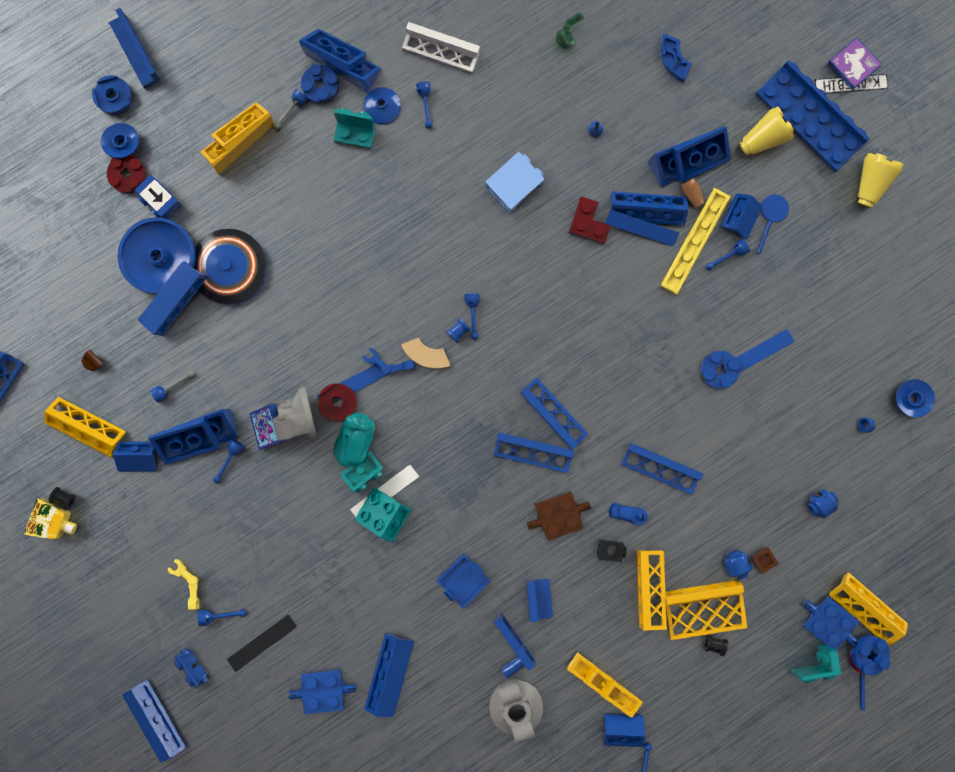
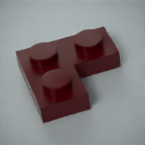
M581 196L569 233L604 245L611 225L593 220L599 202Z

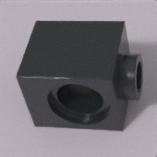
M598 540L597 559L622 562V558L626 557L627 547L624 546L623 542ZM612 545L616 546V554L609 556L607 553L608 548Z

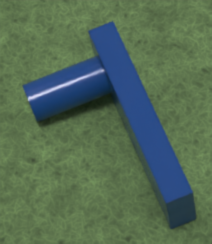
M503 614L496 617L494 624L518 656L501 668L505 677H511L523 667H526L528 671L535 667L536 660Z

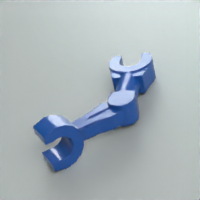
M369 348L373 353L372 358L368 359L365 355L362 357L364 361L374 366L376 365L385 374L415 369L413 360L388 366L381 360V357L373 348Z

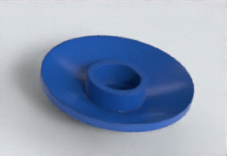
M379 87L371 90L366 95L363 108L364 112L372 116L374 123L388 124L399 115L401 103L398 95L393 90ZM380 101L385 102L383 106L378 105Z
M116 123L109 126L101 136L103 151L108 156L116 159L130 156L139 145L137 131L131 125L125 123Z
M912 379L904 382L898 388L896 403L900 411L905 415L914 418L922 417L932 410L935 403V395L929 384L919 379ZM912 395L915 397L914 402H911L910 397Z

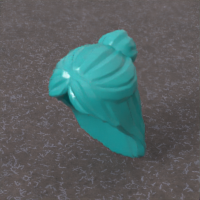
M354 413L344 419V424L333 448L335 459L341 466L360 465L365 460L375 431V423L368 415Z

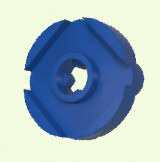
M313 64L304 72L301 78L302 91L308 97V100L313 103L323 104L322 102H329L338 93V78L335 72L327 66ZM322 80L325 86H320L319 89L316 88V82Z
M108 75L97 81L98 84L92 91V98L96 106L104 113L119 114L131 106L132 91L124 80L114 75ZM110 91L117 93L115 98H108L111 94Z
M715 351L703 359L700 372L704 382L709 387L723 389L730 387L737 381L740 373V364L732 354L725 351ZM722 365L725 372L718 375L715 367Z
M866 635L857 641L858 645L856 649L853 648L851 654L852 663L856 669L866 675L874 676L890 667V650L885 640L873 635ZM871 651H872V652H873V657L870 659V658H868V656L871 655Z

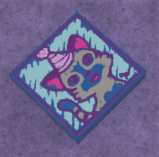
M275 403L249 413L259 450L285 441L277 439L273 418L279 416Z

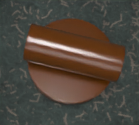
M90 349L81 358L84 368L90 371H96L104 364Z

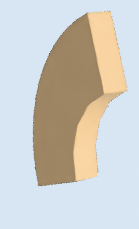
M419 338L401 344L408 357L421 366L430 369L450 367L444 348H428Z

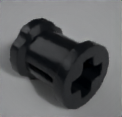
M55 487L48 501L49 503L63 506L64 510H69L76 497L75 494H68L61 491L60 487Z
M707 635L704 651L716 652L724 657L728 648V640L713 638L712 635Z

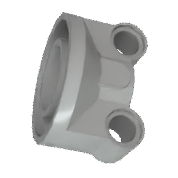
M305 386L298 389L294 398L274 402L279 416L273 418L277 439L286 440L303 434L312 441L317 440Z
M520 679L507 680L498 685L491 694L489 702L490 717L497 728L504 733L514 735L516 744L536 738L534 728L540 722L543 713L542 697L538 690L527 681ZM516 704L522 705L526 710L525 715L520 719L511 718L508 715L511 706Z

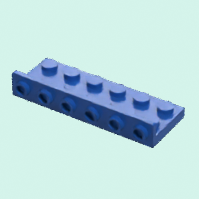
M789 60L755 94L769 109L778 106L784 115L782 118L785 123L789 121L794 129L793 132L834 172L838 171L870 139L863 129L854 124L850 116L845 115L840 110L838 104L832 102L822 89H818L813 84L810 77L805 76L799 67Z

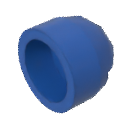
M599 121L592 122L588 127L589 135L592 137L601 136L604 129L602 123ZM595 125H598L597 133L594 132Z
M863 417L858 422V428L863 433H870L876 428L875 421L872 418Z

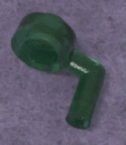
M581 12L566 20L563 24V29L557 32L556 42L560 47L567 49L574 44V36L570 28L584 19Z

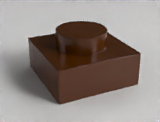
M765 547L751 556L761 574L779 564L769 547Z

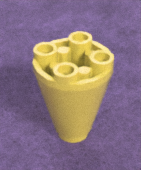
M778 106L770 109L744 136L742 142L739 143L746 156L789 143L795 137L792 125L789 121L785 123L782 118L784 115Z
M868 153L864 158L858 192L859 200L857 203L872 208L900 175L904 164L895 160L892 162L886 160L887 156L876 153V155Z

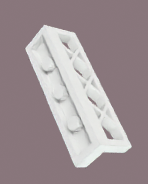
M408 22L406 27L407 35L402 50L473 73L480 54V46ZM410 38L417 39L420 45L415 48L408 46ZM432 44L436 46L438 51L430 54L427 53L425 47ZM448 50L452 51L455 58L445 59L442 53ZM466 56L473 58L470 67L463 65L460 59Z

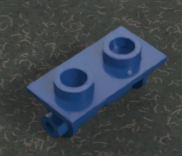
M185 648L180 652L182 656L179 657L177 654L174 656L176 660L173 662L179 671L183 669L187 675L185 680L188 685L198 688L199 685L197 683L199 681L203 684L208 680L207 674L200 664L193 669L191 665L197 662V659L191 650L188 651Z

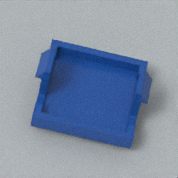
M463 553L436 582L445 589L444 594L451 601L455 600L464 609L491 580L475 562L473 563Z

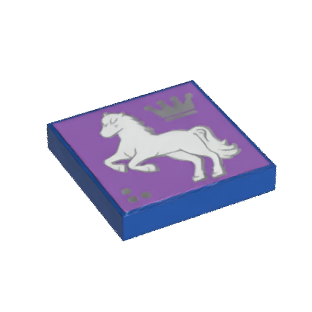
M857 37L828 62L831 68L852 90L882 65Z

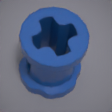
M461 318L457 319L458 322L451 329L446 330L447 334L456 343L459 342V338L463 334L471 331Z

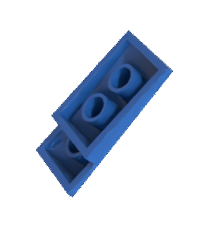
M319 28L300 39L299 44L305 55L321 65L331 68L337 75L364 92H369L381 67L365 60L366 52Z
M723 126L653 154L648 163L659 185L663 187L676 180L684 182L731 160L727 127Z
M220 409L153 434L148 439L164 464L167 465L220 449V443L236 439L238 434L231 410Z

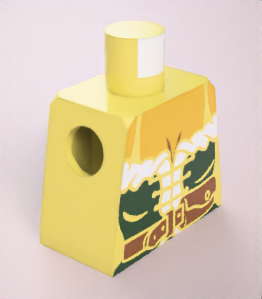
M39 498L36 499L24 534L49 539H60L63 537L64 532L73 535L77 524L68 521L71 515L70 511L64 510L55 503H49L48 499Z

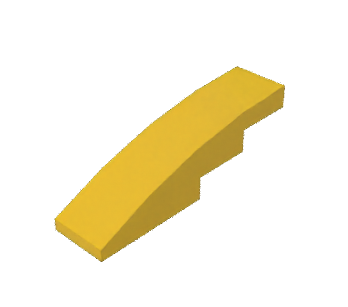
M578 652L566 667L568 671L631 718L643 703L642 700Z

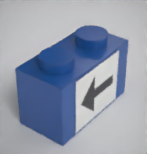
M151 174L135 189L139 194L137 199L145 206L149 204L152 207L151 213L156 217L169 219L182 206Z

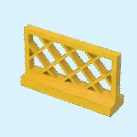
M739 580L665 591L670 640L747 628L743 584ZM738 595V603L734 608L726 603L731 596ZM712 599L721 601L715 611L707 606ZM693 602H699L702 605L696 614L688 609ZM679 605L683 609L676 617L671 613L670 606ZM724 605L732 609L726 618L718 614ZM705 608L713 613L707 621L699 617ZM686 611L694 616L688 624L680 620ZM735 612L741 616V623L739 624L729 622ZM716 615L724 620L719 627L710 625ZM696 619L704 623L700 630L691 628ZM677 622L685 626L681 633L674 634L673 628Z

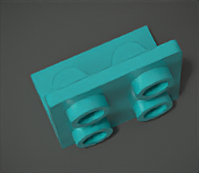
M346 108L334 109V115L337 120L334 143L371 149L375 133L372 116L362 111L354 113Z
M374 487L357 514L355 521L380 538L393 543L412 509Z
M826 644L817 645L816 657L821 665L792 669L791 674L804 681V683L816 682L818 678H823L824 680L835 679L836 675H842L837 650Z

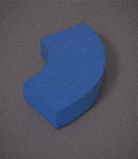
M663 33L660 42L662 62L673 77L684 83L692 63L685 60L681 54V40Z

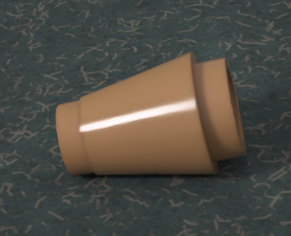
M695 178L681 185V191L694 208L705 203L699 182H696Z

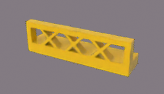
M60 397L44 411V424L110 458L113 457L115 447L126 434V431ZM60 404L67 408V411L59 412L55 408ZM72 415H81L84 420H75L72 418ZM96 423L100 425L101 428L92 429L89 427V424ZM114 432L118 435L115 439L106 436V433Z
M636 550L639 628L644 631L667 630L664 551ZM649 555H659V563L654 568L649 564ZM654 573L660 577V582L655 588L649 581V578ZM655 592L660 596V603L656 607L650 603V598ZM656 612L661 616V625H651V617Z
M849 572L843 576L841 584L830 591L829 596L878 638L885 640L888 647L906 636L908 623ZM843 590L849 595V598H842L838 593ZM853 604L861 605L864 611L855 610ZM868 617L876 618L879 624H872L868 621ZM883 630L891 631L894 636L888 638L883 634Z

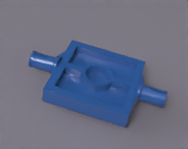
M828 596L816 606L808 599L805 600L808 605L803 602L802 606L811 612L809 618L803 624L807 630L835 650L845 641H848L854 647L857 646L853 641L857 643L858 640L851 634L860 623L859 620Z
M341 669L301 674V689L289 691V695H292L289 696V699L301 698L304 715L344 710L343 698L345 693H356V684L344 685L341 679Z

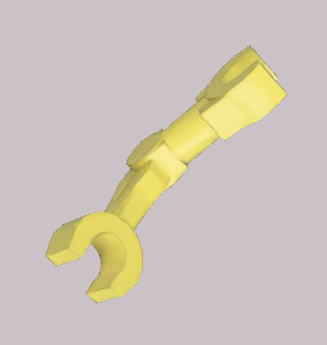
M175 559L174 562L178 564V569L174 570L169 567L167 570L170 574L178 577L182 576L189 583L190 598L188 599V610L199 609V598L197 597L199 579L186 570L187 568L181 560Z

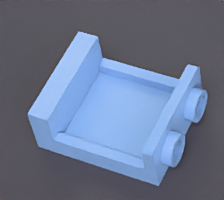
M518 152L485 181V187L511 214L522 200L544 183V174L538 168L535 169L531 165V160L525 154L522 155Z

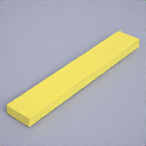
M716 188L712 190L660 287L674 295L678 294L731 196Z

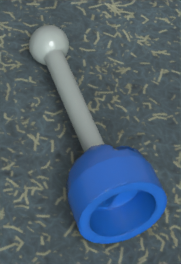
M296 88L291 95L292 104L279 121L273 124V128L275 130L280 129V124L294 106L303 105L308 97Z
M188 371L185 376L165 388L161 386L153 387L149 390L152 397L157 403L162 401L166 397L167 390L187 378H193L194 372Z

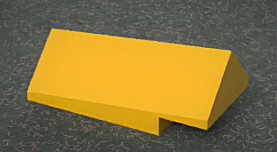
M255 102L211 134L215 141L200 152L218 175L273 127L274 122L270 113Z

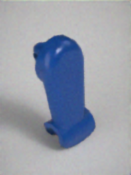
M615 502L609 508V516L611 518H619L636 525H643L648 519L647 512L642 508L622 506V504Z

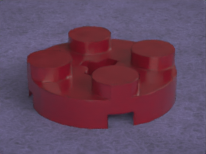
M131 155L121 159L112 158L107 168L109 184L117 191L125 194L136 192L135 189L147 177L143 164ZM125 170L131 173V176H127V179H124L122 175Z
M333 383L326 386L320 392L318 408L325 418L335 422L344 421L347 416L354 413L357 407L356 395L348 386ZM334 398L342 399L341 407H334L332 405Z

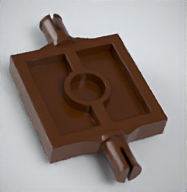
M569 491L534 503L537 510V519L527 522L529 530L540 526L544 531L547 541L583 529L580 512L591 509L589 501L578 505L574 501L572 492Z

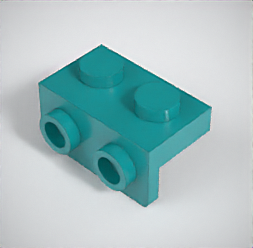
M368 451L362 464L349 466L339 475L349 486L352 493L356 491L360 493L368 487L366 483L369 480L373 479L375 481L382 476L383 473L381 471L385 468L374 454Z

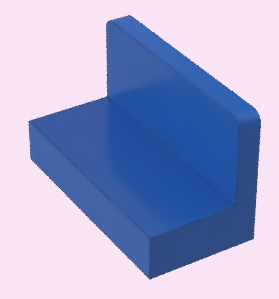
M737 193L721 227L727 231L737 232L742 238L747 239L762 209V205L752 195Z
M119 442L115 447L113 458L117 471L152 472L156 471L157 468L154 460L156 450L151 442Z
M549 579L526 581L530 621L538 622V619L552 618L553 611Z
M605 714L604 745L643 747L645 727L642 715H634L631 718L628 715Z

